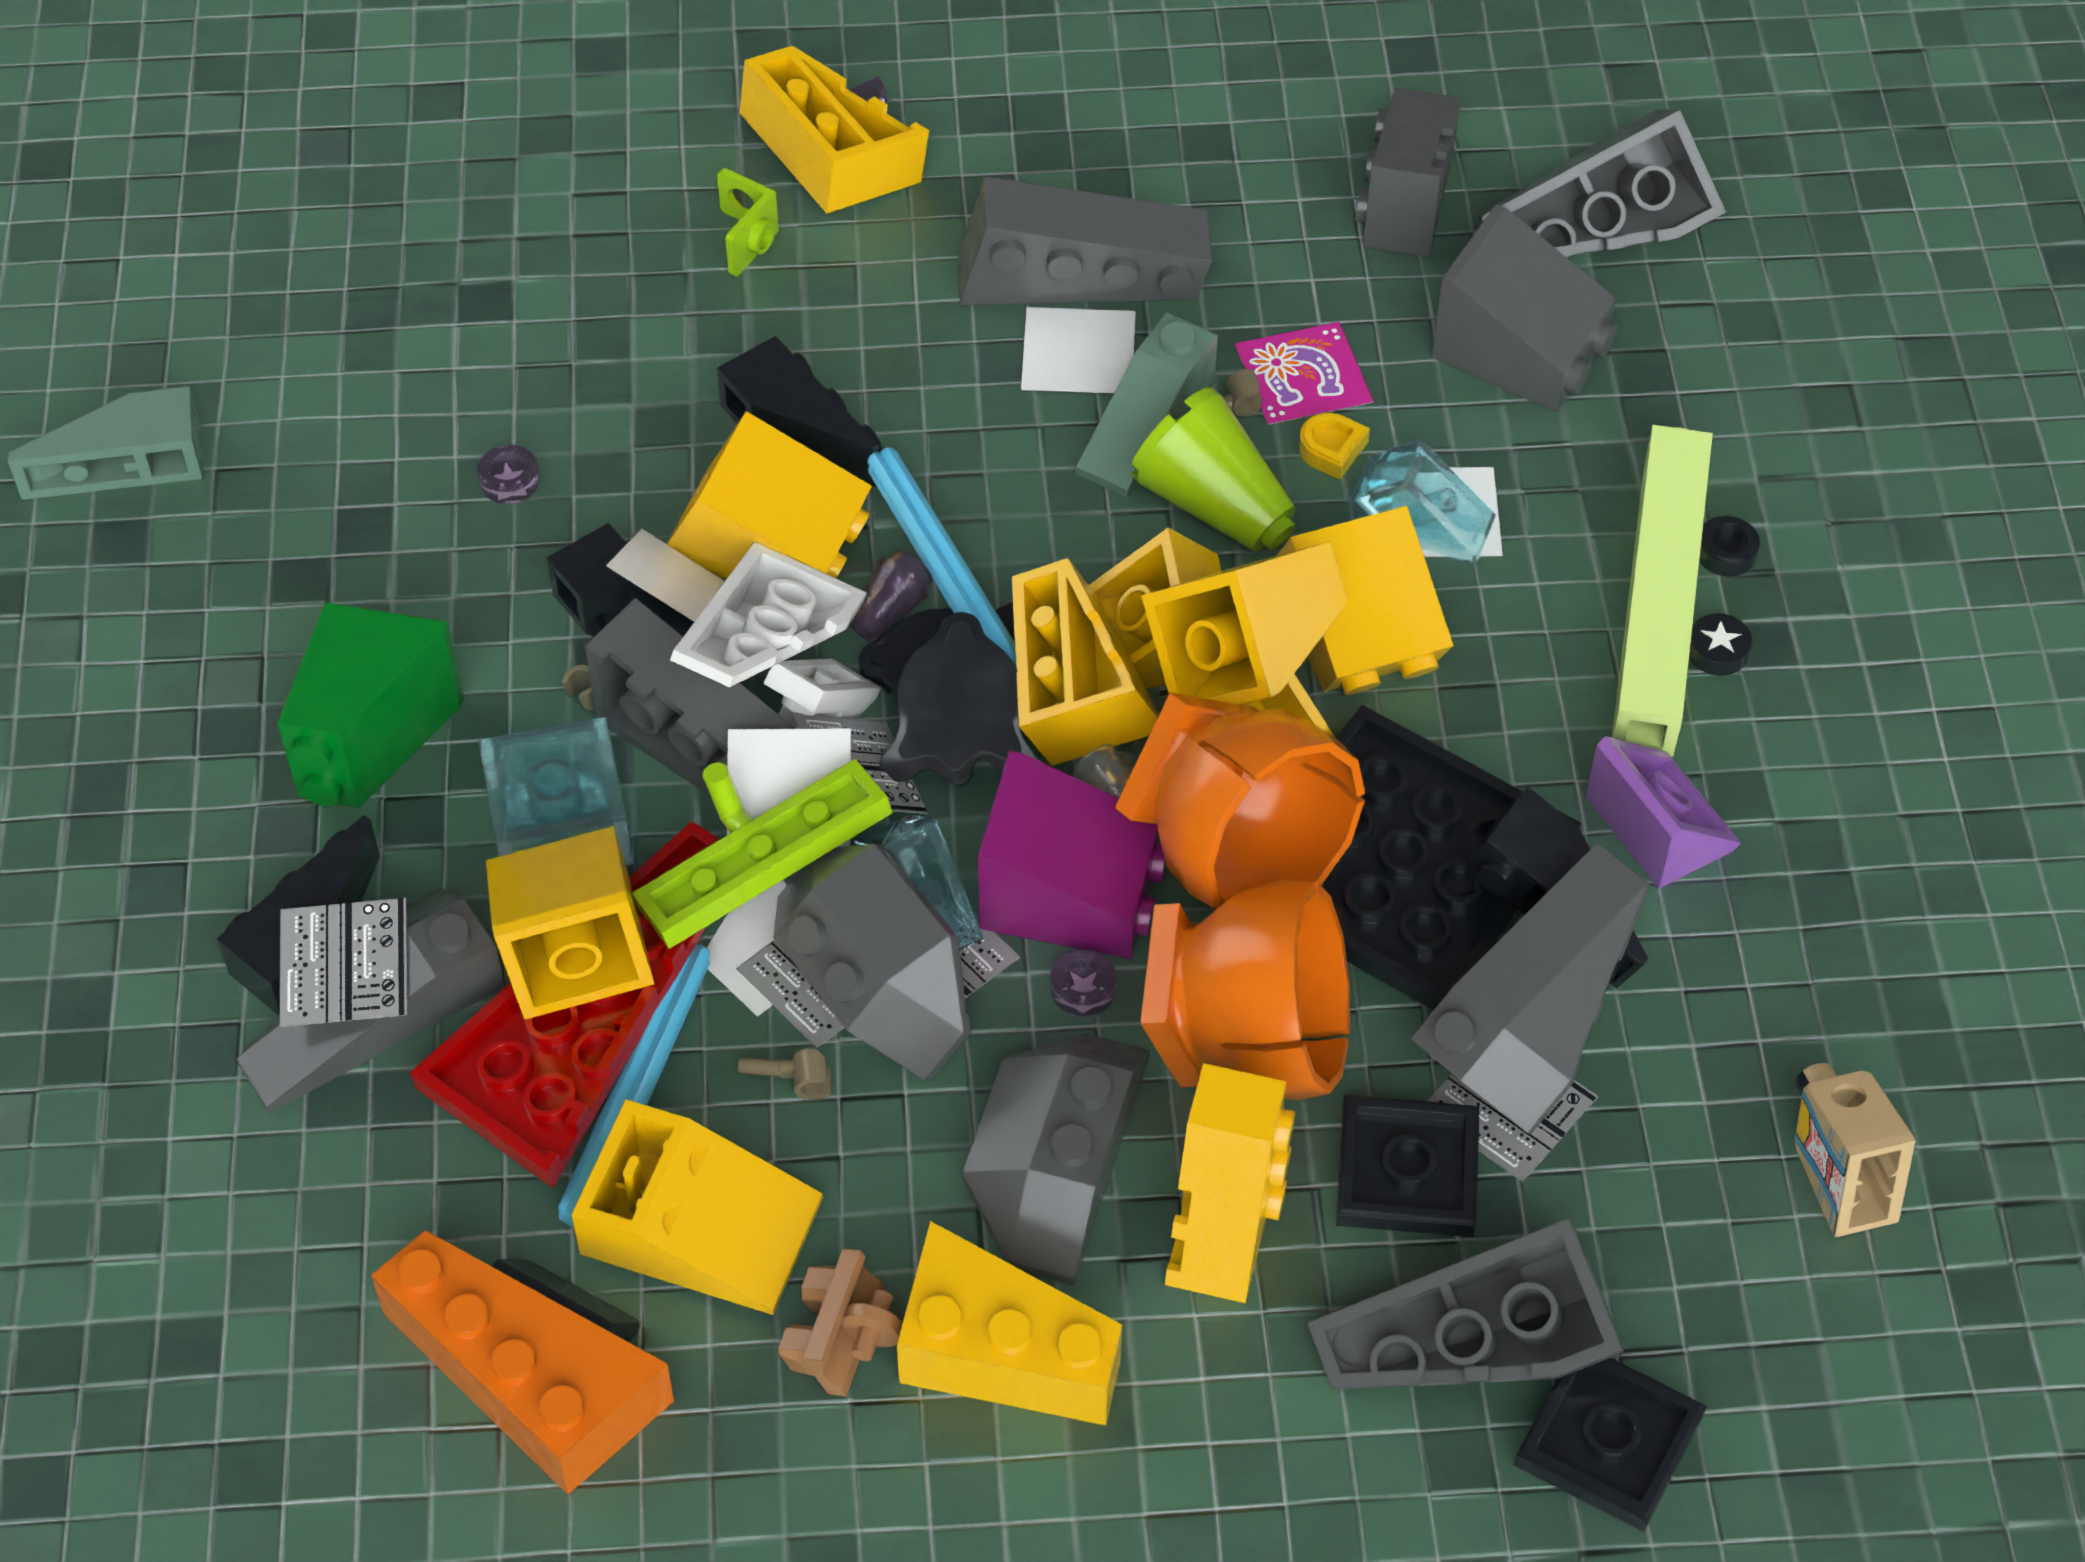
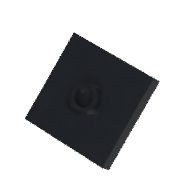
M1344 1095L1336 1226L1474 1237L1476 1228L1480 1106Z
M1608 1358L1556 1380L1516 1454L1514 1466L1645 1532L1704 1417L1707 1406L1612 1358Z

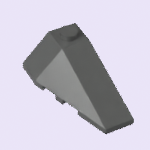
M1657 109L1614 132L1498 203V205L1510 210L1566 257L1601 250L1625 248L1630 245L1654 241L1661 242L1678 239L1726 213L1681 111ZM1493 207L1478 216L1481 224Z
M1596 843L1452 987L1411 1037V1040L1466 1086L1531 1135L1574 1083L1582 1062L1579 1059L1593 1022H1598L1605 1004L1602 999L1617 961L1623 958L1651 885L1604 847Z
M439 889L406 906L407 1015L280 1027L279 1017L236 1058L238 1066L268 1113L279 1109L505 987L496 944L464 898Z
M1569 1218L1307 1323L1333 1390L1558 1379L1624 1353L1601 1288L1578 1232Z

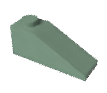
M1166 312L1133 356L1076 466V475L1128 498L1138 484L1131 477L1130 472L1136 471L1131 464L1143 442L1168 414L1177 420L1191 410L1184 402L1185 399L1205 387L1211 388L1214 384L1218 335Z
M190 386L128 393L8 452V463L21 500L203 479L201 424Z

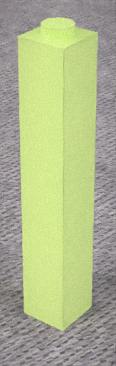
M1652 425L1644 462L1612 738L1665 751L1673 757L1683 719L1713 433L1689 430L1682 427Z

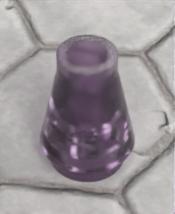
M896 550L889 558H881L864 591L867 593L864 603L849 626L856 634L869 642L880 639L887 630L928 598L929 592L927 588L933 581L930 572L916 558L903 551Z

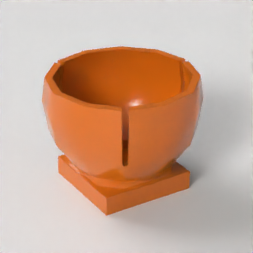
M1170 692L1115 808L1131 821L1157 824L1167 868L1190 895L1216 910L1239 889L1279 879L1316 881L1322 885L1352 843L1365 802L1361 797L1365 794L1358 759L1339 740L1310 721L1281 708L1259 711L1254 707Z
M1279 879L1239 889L1200 923L1190 922L1180 903L1154 905L1140 1024L1180 1088L1197 1087L1203 1063L1287 1081L1285 1099L1302 1100L1328 1095L1342 1079L1349 1047L1347 1037L1318 1041L1301 1040V1038H1326L1350 1035V982L1344 936L1332 898L1318 882Z

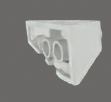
M754 542L675 647L670 660L727 687H731L846 630L864 603L867 593Z

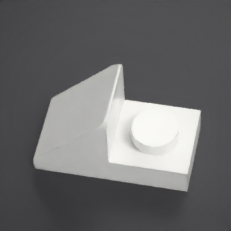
M832 658L782 661L770 668L764 681L765 685L783 695L781 700L783 705L779 715L796 729L799 728L792 713L808 716L820 715L858 719L875 701L881 690L880 686Z

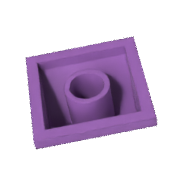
M1605 736L1597 744L1585 797L1658 889L1733 852L1741 844L1740 840L1668 752Z

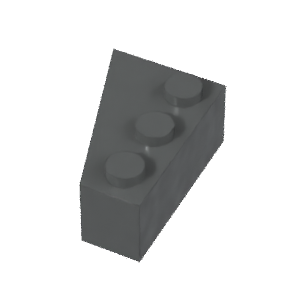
M1395 87L1389 109L1380 108L1374 142H1378L1377 148H1370L1365 172V181L1370 182L1369 189L1361 187L1355 222L1365 223L1363 247L1430 257L1457 136L1461 106L1460 97Z

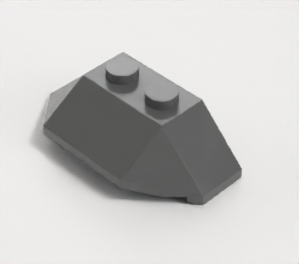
M868 844L837 847L796 873L778 896L773 938L847 1031L921 1079L932 1081L971 1034L969 1014L964 1013V979L957 935L883 845Z
M1083 1034L1002 1059L963 1169V1180L1007 1263L1026 1273L1075 1285L1150 1057V1050Z

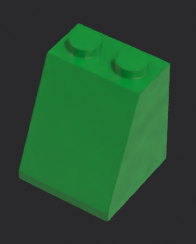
M328 602L324 603L277 723L298 798L307 799L320 806H334L338 804L360 808L461 707L464 696L448 622Z

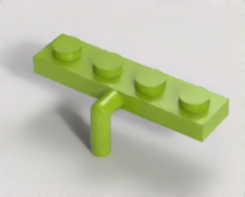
M853 759L753 820L742 805L727 766L723 763H712L704 769L702 776L719 818L730 834L632 892V895L641 913L668 949L881 821L892 814L893 811L886 794L858 761Z

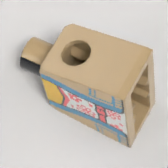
M1818 1063L1807 1067L1797 1076L1795 1082L1802 1096L1795 1134V1146L1834 1237L1898 1223L1916 1141L1914 1136L1871 1073L1861 1070L1837 1076L1833 1067L1827 1063Z

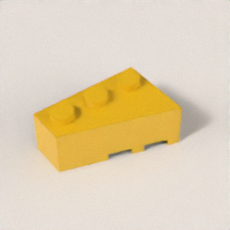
M793 45L744 60L739 113L826 214L922 183L929 136L928 129L917 122L910 125V128L888 115V104L875 96L867 102L846 88V78Z
M1066 558L1012 576L1016 669L1018 671L1016 676L1019 727L1051 766L1149 736L1159 713L1100 599L1072 562Z
M1203 1063L1187 1122L1178 1189L1183 1190L1181 1215L1175 1214L1171 1238H1175L1170 1262L1167 1266L1164 1285L1246 1303L1266 1218L1279 1221L1287 1188V1180L1285 1178L1291 1154V1146L1289 1144L1296 1111L1284 1109L1287 1081Z
M930 1221L897 1342L899 1383L1106 1426L1121 1362L1122 1324Z

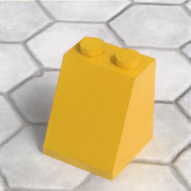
M746 411L708 467L666 544L723 579L729 577L754 542L833 578H837L847 560V557L838 551L844 540L852 544L865 525L870 513L861 507L872 486Z
M1407 506L1290 537L1277 556L1331 541L1348 602L1307 656L1323 692L1343 687L1345 695H1354L1379 686L1381 684L1380 676L1401 671L1403 679H1411L1439 668L1437 661L1454 645Z
M1331 541L1236 566L1141 595L1168 693H1177L1237 705L1279 694L1348 603Z
M614 826L486 860L493 934L524 1020L654 985L636 903L632 895L633 891L627 866Z

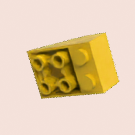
M625 1099L571 1216L580 1255L774 1315L821 1205L823 1193L690 1118Z

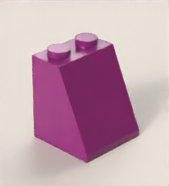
M1009 751L978 855L979 929L1132 959L1138 935L1149 937L1151 932L1154 905H1156V898L1148 897L1151 883L1163 884L1167 871L1157 824L1131 821L1115 808L1119 798L1023 753Z

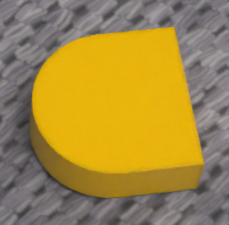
M1317 414L1309 418L1301 428L1299 441L1300 455L1309 466L1340 480L1369 442L1370 428L1340 414Z

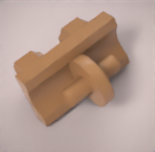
M842 1249L836 1266L808 1267L801 1286V1300L810 1312L819 1314L814 1326L792 1324L790 1327H786L778 1348L779 1355L790 1370L815 1376L828 1395L847 1397L859 1361H870L876 1346L892 1347L897 1345L903 1324L896 1315L889 1312L893 1296L885 1291L886 1286L880 1279L867 1271L863 1264L866 1257L861 1250Z

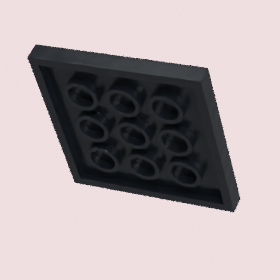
M1361 705L1337 735L1336 739L1359 761L1365 794L1361 797L1365 802L1352 843L1321 886L1332 898L1344 936L1347 962L1434 1011L1452 987L1515 925L1523 914L1503 897L1494 895L1486 890L1478 881L1477 876L1463 866L1464 862L1502 812L1522 791L1370 708ZM1560 812V813L1563 814L1566 818H1568L1571 822H1573L1576 826H1578L1579 828H1581V822H1579V821H1577V820L1571 818L1570 816H1568V815H1566V814Z

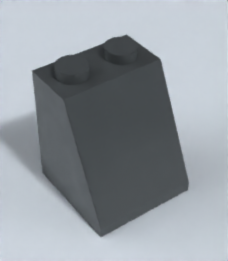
M1496 204L1442 278L1432 358L1557 412L1570 392L1576 395L1581 392L1592 368L1591 361L1595 355L1604 357L1609 351L1618 328L1617 324L1611 322L1616 297L1510 210Z

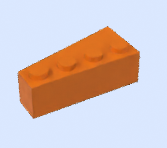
M427 1230L422 1232L371 1275L383 1314L567 1495L674 1402L670 1374L666 1362Z

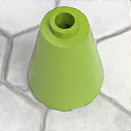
M1205 387L1184 400L1191 408L1188 413L1177 420L1168 414L1147 437L1133 458L1131 465L1136 471L1130 472L1131 477L1141 486L1253 552H1257L1265 546L1270 551H1273L1294 531L1296 524L1291 518L1296 511V507L1222 395L1214 388Z

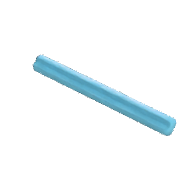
M886 447L880 452H873L867 460L869 464L868 473L954 613L965 612L975 616L979 620L984 634L1003 649L1016 666L1014 640L898 452L891 447Z
M695 945L677 978L654 1012L641 1039L609 1093L558 1206L559 1220L568 1226H574L571 1214L625 1099L647 1105L710 965V951L704 945Z

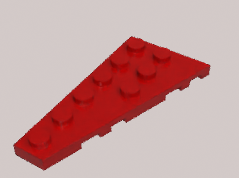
M691 821L629 876L632 891H636L720 839ZM636 904L654 985L524 1020L512 984L509 983L410 1072L415 1088L553 1189L640 1041L654 1012L677 978L705 928L668 949Z

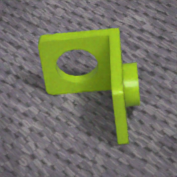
M722 168L717 174L720 209L725 214L739 220L725 238L728 272L738 277L758 254L762 255L769 249L775 235L779 232L776 191L727 168ZM733 189L745 192L753 200L754 205L750 209L742 206L735 198Z

